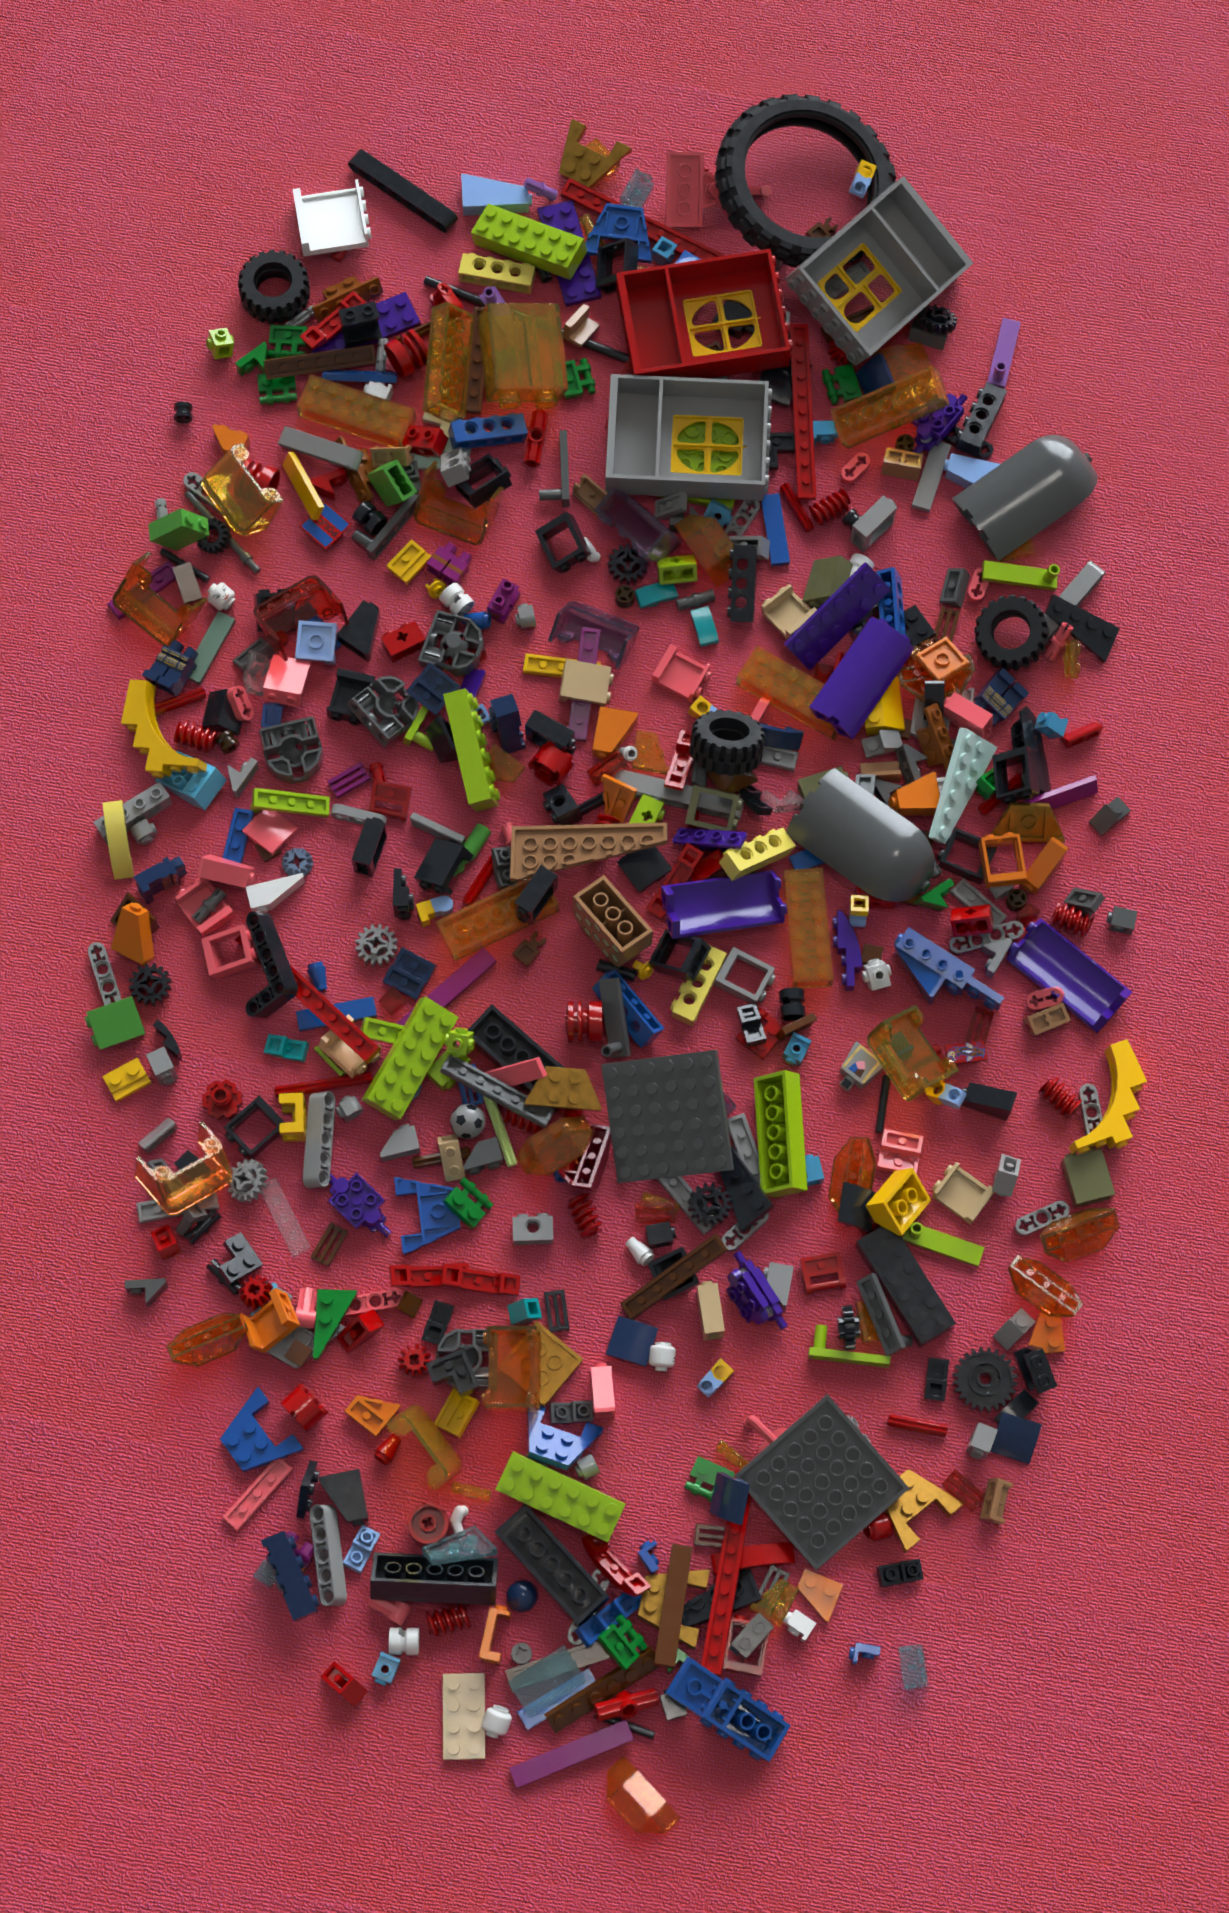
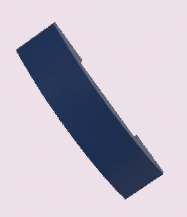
M759 723L764 729L765 746L780 749H800L804 731L787 726L784 730Z

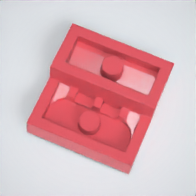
M262 810L242 831L273 856L284 843L287 844L298 831V828L276 811Z
M884 1128L876 1170L893 1173L897 1170L913 1168L917 1174L923 1136Z

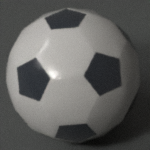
M462 1104L455 1108L451 1114L450 1125L458 1137L472 1139L483 1131L485 1115L476 1105Z

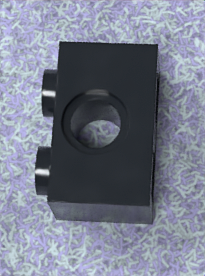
M564 784L543 793L545 800L542 802L547 813L551 812L550 816L554 824L573 825L583 820L578 805Z

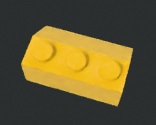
M898 676L894 678L866 719L867 736L879 735V730L905 731Z
M908 1168L894 1171L865 1206L877 1224L898 1236H902L930 1203L931 1199L914 1169Z

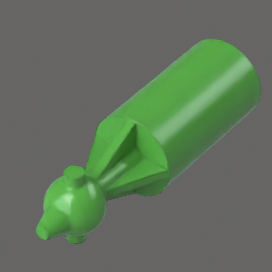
M479 823L476 824L463 844L473 854L471 861L476 858L491 835V831ZM461 860L453 875L454 877L464 871V865L468 861Z

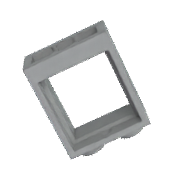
M883 495L852 525L850 541L863 553L894 523L897 511L895 502Z
M733 947L718 973L714 985L750 1004L756 1003L757 1005L758 1002H763L767 994L765 991L767 985L771 986L776 978V975H774L775 968ZM737 959L766 972L755 995L726 980Z

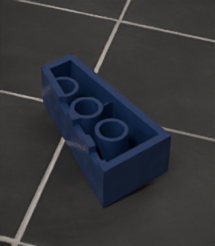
M282 1531L261 1540L263 1547H266L268 1550V1560L276 1571L277 1582L280 1588L283 1589V1597L293 1621L296 1622L318 1613L317 1607L320 1606L316 1594L312 1595L310 1591L312 1583L309 1575L305 1576L302 1568L305 1565L301 1555H296L295 1548H297L294 1537H290L288 1533Z

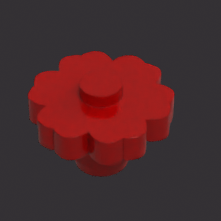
M224 1080L222 1083L214 1081L206 1087L207 1093L202 1095V1105L204 1109L208 1110L210 1117L216 1120H221L223 1116L226 1119H231L238 1114L237 1107L242 1106L243 1101L242 1093L237 1090L235 1083Z

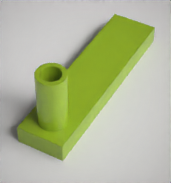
M986 560L982 563V581L1052 591L1057 589V577L1060 568L1056 564L1050 565L1048 569Z
M422 705L402 743L409 746L413 741L433 751V746L428 736L418 731L429 712L425 706Z
M254 788L250 809L254 813H259L261 810L328 817L330 797Z
M364 1017L360 1030L371 1040L394 1044L404 1026Z
M913 1222L902 1237L906 1243L975 1267L979 1266L985 1248L922 1226L919 1222Z
M815 1326L814 1346L808 1350V1359L889 1367L891 1356L825 1349L828 1326Z

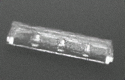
M276 1177L265 1182L268 1186L262 1188L264 1192L262 1196L292 1256L295 1257L311 1249Z

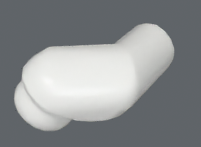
M584 537L592 553L587 557V560L598 562L600 560L599 552H596L595 547L587 537Z
M465 1505L455 1507L450 1517L455 1537L465 1533L461 1524L463 1517L468 1515L469 1512Z

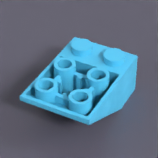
M176 751L178 754H181L186 757H191L182 752ZM207 764L206 772L198 771V774H192L187 772V770H182L181 773L172 772L171 777L163 776V779L156 778L155 782L158 783L160 781L164 788L191 805L206 810L227 779L216 767Z

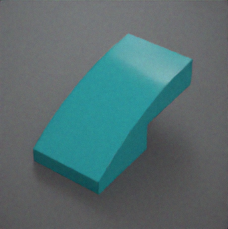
M659 582L634 591L640 608L657 606L659 602L676 600L679 596L674 584L660 585Z
M709 606L690 610L700 646L719 643Z
M268 1034L263 1053L305 1063L310 1044L306 1041L288 1039L286 1036Z

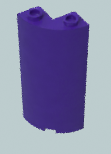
M871 617L809 708L815 717L831 723L839 735L853 740L913 652L914 647L910 643V638L889 626L886 620L882 618L878 620Z
M771 870L750 873L733 881L729 877L661 886L663 911L666 910L667 915L665 921L672 939L785 923L787 906L779 897L781 879Z
M1040 918L1036 923L1032 921L1025 929L1027 934L1018 943L1014 942L1009 947L1008 951L1010 953L1006 959L1042 989L1060 987L1065 995L1061 1003H1064V1006L1098 1033L1123 1005L1132 991L1043 919ZM1055 991L1051 994L1056 1000L1060 997L1059 993L1055 994Z

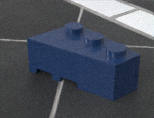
M513 694L490 700L491 708H488L490 714L489 724L492 733L496 732L504 755L525 749L526 745L522 738L524 735L519 729V726H522L520 714Z

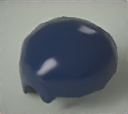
M526 1579L514 1582L506 1593L507 1604L512 1610L517 1612L531 1610L539 1598L537 1587L533 1582Z

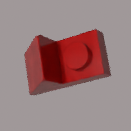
M344 467L310 479L317 494L335 500L332 487L342 486L347 482V476Z
M169 1224L150 1232L163 1260L181 1252Z

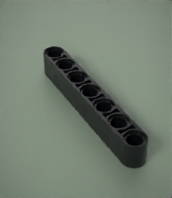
M359 149L348 162V166L356 174L443 233H447L458 220L455 212L366 151Z

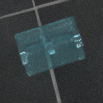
M636 169L620 197V203L626 206L642 208L654 187V183L651 182L652 177Z
M916 1644L898 1647L904 1689L911 1690L929 1687L923 1645Z

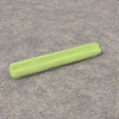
M483 1096L507 1167H513L517 1165V1160L496 1102Z

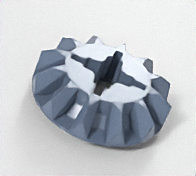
M293 847L291 850L286 851L282 858L283 870L289 876L303 873V876L311 871L313 866L312 856L309 851L304 850L302 847ZM295 856L299 860H303L300 862V869H298L296 864H292L295 861Z

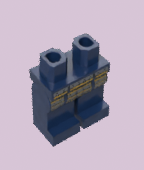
M174 640L169 647L163 645L162 651L157 655L154 664L149 670L146 669L142 676L157 688L163 689L165 692L177 697L191 676L192 671L197 667L194 661L198 653L195 649L188 647L184 654H182L184 646Z
M1004 668L995 671L974 698V704L993 714V726L1005 720L1019 702L1029 694L1018 681L1014 682L1015 679Z
M180 856L171 861L166 857L162 859L163 862L157 863L134 876L137 889L147 904L154 901V894L161 890L170 889L173 884L175 887L179 885V878L187 874L185 864Z

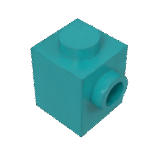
M523 1298L507 1305L511 1325H526L542 1318L538 1298Z

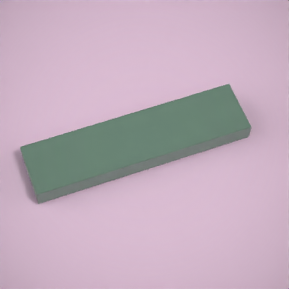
M218 611L196 650L198 656L194 663L197 667L192 671L188 680L201 685L234 626L235 618Z

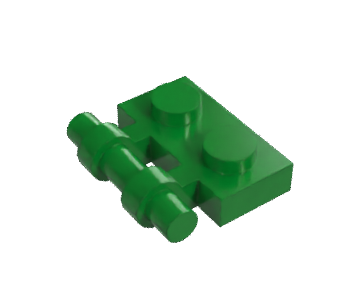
M270 325L269 344L275 345V350H268V357L280 358L306 354L305 351H299V346L306 347V343L300 339V335L308 329L307 326ZM283 346H292L291 351L282 350Z
M586 358L581 359V365L576 366L575 360L556 363L565 400L583 396L584 388L588 389L589 394L596 393V383L591 376V365L588 364ZM578 374H583L585 380L580 381Z
M852 363L835 367V375H830L828 369L822 370V381L827 387V396L831 400L832 405L839 404L838 398L841 397L844 404L862 399V393ZM833 383H838L839 390L834 388Z
M265 374L257 375L259 395L267 394V396L259 397L260 404L268 403V405H274L273 403L277 402L290 403V401L297 400V393L289 394V391H296L295 375L268 380ZM283 392V394H280V395H273V394H272V393Z
M463 1177L459 1183L464 1189L461 1191L456 1186L442 1203L470 1229H473L486 1214L480 1207L483 1205L489 1210L493 1203L485 1193L482 1194L475 1187L476 1184L472 1181L469 1182ZM469 1193L477 1199L475 1203L467 1196Z
M698 1456L690 1473V1476L697 1480L695 1484L687 1481L684 1488L691 1491V1494L695 1496L698 1494L711 1502L717 1472L726 1473L734 1478L735 1472ZM702 1482L713 1486L712 1491L701 1487Z
M620 1614L615 1618L619 1628L614 1623L610 1624L597 1639L621 1669L626 1670L640 1656L635 1648L638 1647L640 1651H643L647 1648V1645L643 1641L642 1635L640 1633L637 1634L632 1628L630 1620L625 1619ZM625 1632L631 1638L630 1642L623 1635Z

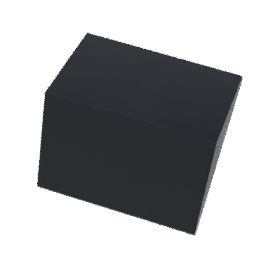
M228 689L210 692L202 722L203 729L207 730V728H210L211 731L216 730L222 733L231 730L234 735L239 736L243 721L237 720L227 697Z
M439 715L426 728L427 736L440 763L458 760L451 726Z
M684 1246L648 1264L654 1278L687 1255ZM694 1275L664 1297L663 1300L666 1301L689 1293L700 1283L697 1275Z

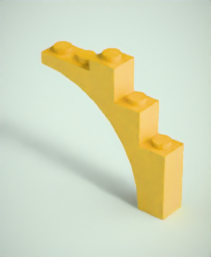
M130 679L121 724L128 727L127 730L136 732L133 747L138 749L140 754L148 755L145 771L151 773L152 777L157 779H163V776L171 777L172 772L181 773L182 770H187V772L192 774H198V771L206 772V763L196 758L178 754L164 739L155 716L154 698L156 686L146 680Z
M1128 1039L1111 1044L1104 1051L1111 1075V1096L1108 1108L1101 1122L1092 1132L1074 1141L1068 1147L1071 1155L1077 1152L1081 1155L1090 1151L1091 1147L1096 1146V1148H1100L1106 1144L1109 1149L1114 1147L1121 1149L1127 1146L1128 1141L1133 1137L1126 1121L1133 1119L1135 1113L1140 1110L1133 1094L1141 1091L1142 1086L1147 1080Z

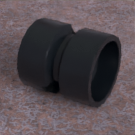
M365 501L358 506L352 516V519L358 525L364 526V530L372 537L377 535L388 522V518L381 511H377V508L370 501Z
M785 988L779 991V1000L783 1004L780 1007L781 1020L796 1021L806 1016L805 1006L802 1005L805 1002L804 989Z

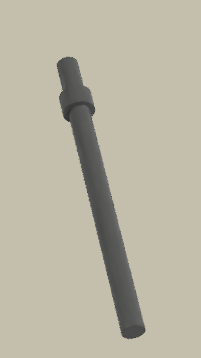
M190 490L185 493L188 500L204 517L210 520L215 518ZM229 537L228 539L231 540L229 545L240 556L239 559L242 563L248 565L255 574H258L261 568L253 561L250 553L245 552L233 537Z

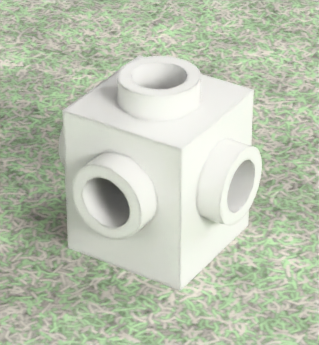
M872 959L868 961V964L863 965L862 977L864 982H867L868 988L873 991L891 986L889 976L892 973L889 964L879 959Z

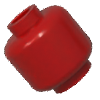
M882 1512L863 1531L868 1539L880 1541L890 1537L894 1527L889 1516Z

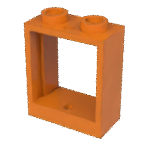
M1007 832L1002 834V836H994L993 834L983 836L978 845L985 887L993 888L1024 884L1027 875L1020 834ZM1013 845L1017 872L991 875L986 848Z

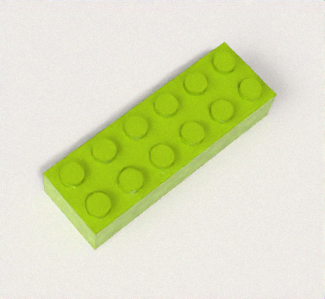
M487 204L471 231L475 245L517 261L529 263L536 268L569 280L572 279L587 253L584 238L491 204Z
M466 688L443 694L468 804L476 812L499 806L500 794L498 789L494 787L496 777L494 771L490 770L489 764L492 763L490 753L486 752L485 745L488 743L485 734H482L481 731L483 721L481 716L477 714L476 709H479L477 698H474L473 694L469 693Z
M426 996L420 998L364 1094L362 1101L394 1121L401 1119L442 1048L446 1035L451 1032L459 1017Z
M783 1070L754 1078L761 1188L767 1196L775 1198L807 1191L800 1074Z
M515 1451L512 1452L495 1489L606 1542H609L626 1505L622 1501Z

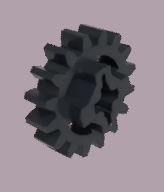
M927 305L918 313L916 321L919 322V326H924L923 330H927L930 333L936 332L938 335L940 333L947 335V332L952 333L955 330L957 317H954L955 314L950 313V310L943 306L938 308L936 305Z
M627 543L626 548L619 545V550L613 549V555L609 554V574H614V580L620 578L621 584L624 580L627 581V585L630 584L631 580L637 583V578L643 579V573L647 574L648 568L646 567H648L649 561H647V554H643L642 548L636 550V545L630 548L629 543ZM627 559L629 560V563H630L629 569L627 568V565H626Z
M146 963L144 969L138 966L139 972L133 971L132 975L134 978H129V982L133 984L129 986V990L133 991L132 997H137L138 1003L144 1001L145 1006H148L149 1002H152L153 1006H155L157 1000L163 1003L162 997H169L166 991L172 990L171 986L168 985L172 983L171 978H167L169 976L168 971L163 972V966L157 969L155 963H153L152 967H149ZM152 973L159 975V977H155ZM142 992H145V993L148 994V996H145V995H143V994H141V993H142Z
M704 1183L702 1189L697 1186L696 1192H691V1198L687 1202L691 1205L688 1211H693L691 1218L697 1217L698 1224L703 1221L705 1227H707L708 1223L715 1227L717 1221L722 1224L723 1218L727 1219L728 1211L732 1207L727 1204L731 1202V1198H726L727 1191L721 1192L722 1186L716 1189L714 1183L710 1187Z
M852 1305L841 1307L842 1317H837L838 1338L843 1339L845 1350H853L856 1348L855 1338H860L859 1317L854 1316Z

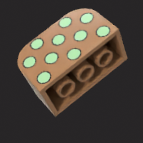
M605 875L573 896V914L578 924L610 962L617 967H621L652 945L653 930Z

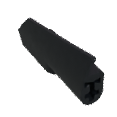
M1026 706L1019 711L1020 719L1012 725L1013 749L1027 745L1036 751L1040 794L1051 791L1041 732L1034 729L1037 718ZM1025 762L1022 763V788L1028 786Z

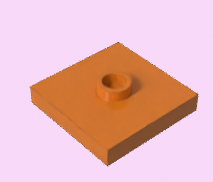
M947 636L915 655V659L935 681L949 679L967 668L970 663Z

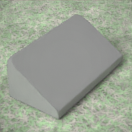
M170 1118L165 1119L139 1141L138 1144L146 1153H150L177 1130L175 1122Z

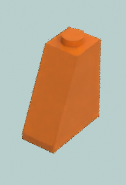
M600 707L592 756H596V758L601 760L612 759L637 724L638 712Z
M931 772L896 790L889 797V807L901 816L935 815L940 798L936 772Z
M1052 837L1026 872L1027 879L1022 884V887L1027 892H1033L1036 895L1064 860L1068 847Z
M132 902L121 908L111 949L142 965L154 959L149 911L142 908L140 904Z

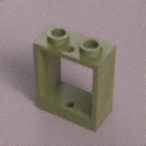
M695 784L693 785L685 824L711 830H736L738 819L735 818L736 811H740L743 800L739 799V794ZM701 792L733 799L727 827L695 820Z

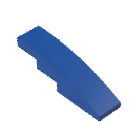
M623 1592L574 1631L586 1648L594 1643L597 1637L610 1624H618L615 1620L618 1615L622 1614L624 1618H627L640 1606L642 1594L634 1597Z

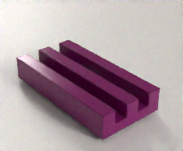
M360 762L327 782L338 799L370 781L371 778ZM362 775L364 776V777L361 778L360 780H358V781L352 783L351 785L345 787L344 789H342V790H340V791H337V789H339L340 787H342V786H344V785H346V784L352 782V781L355 780L356 778H358V777H360V776H362Z

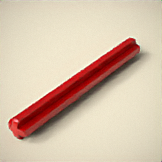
M365 1072L361 1075L357 1074L353 1078L346 1075L276 1086L274 1091L275 1096L279 1098V1094H305L371 1083L373 1079L371 1072Z

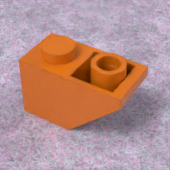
M213 424L214 436L224 456L238 462H243L250 445L249 435L240 430H231L225 425Z

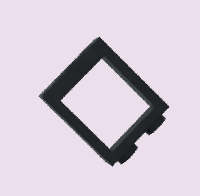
M623 238L598 247L596 288L605 294L617 292L616 274L612 275L613 258L624 255L623 272L637 270L639 245L631 241V239Z
M487 454L470 465L469 479L456 484L455 487L474 508H477L512 485L510 480L511 474L506 467H502L497 458L494 459L490 454ZM491 472L496 475L475 490L471 487V485Z
M568 512L561 514L535 531L552 568L559 573L569 571L571 566L585 561L592 554L574 516ZM569 527L578 549L558 561L548 539Z
M534 710L525 724L526 739L540 747L551 741L561 751H566L573 755L576 749L575 731Z
M1026 745L992 756L996 799L1009 805L1010 802L1031 799L1033 796L1040 794L1035 750ZM1025 762L1028 786L1009 792L1007 767Z
M366 817L351 859L354 872L373 877L387 838L386 825L383 820L372 817V819Z
M955 827L946 842L945 850L941 848L937 859L940 862L938 866L981 885L984 879L982 863L978 872L974 873L946 860L955 840L979 849L978 844L981 838ZM997 847L986 848L989 866Z
M542 865L538 868L514 902L515 915H517L516 918L519 921L533 924L558 888V879L555 873Z
M665 929L651 956L649 964L659 973L695 982L711 947L702 938L694 936L672 939L669 930ZM676 944L691 947L681 969L666 965Z
M259 1095L224 1126L226 1132L224 1135L231 1143L236 1142L238 1144V1151L245 1158L249 1156L251 1159H254L280 1136L279 1124L285 1122ZM259 1109L276 1129L251 1150L237 1136L234 1130Z

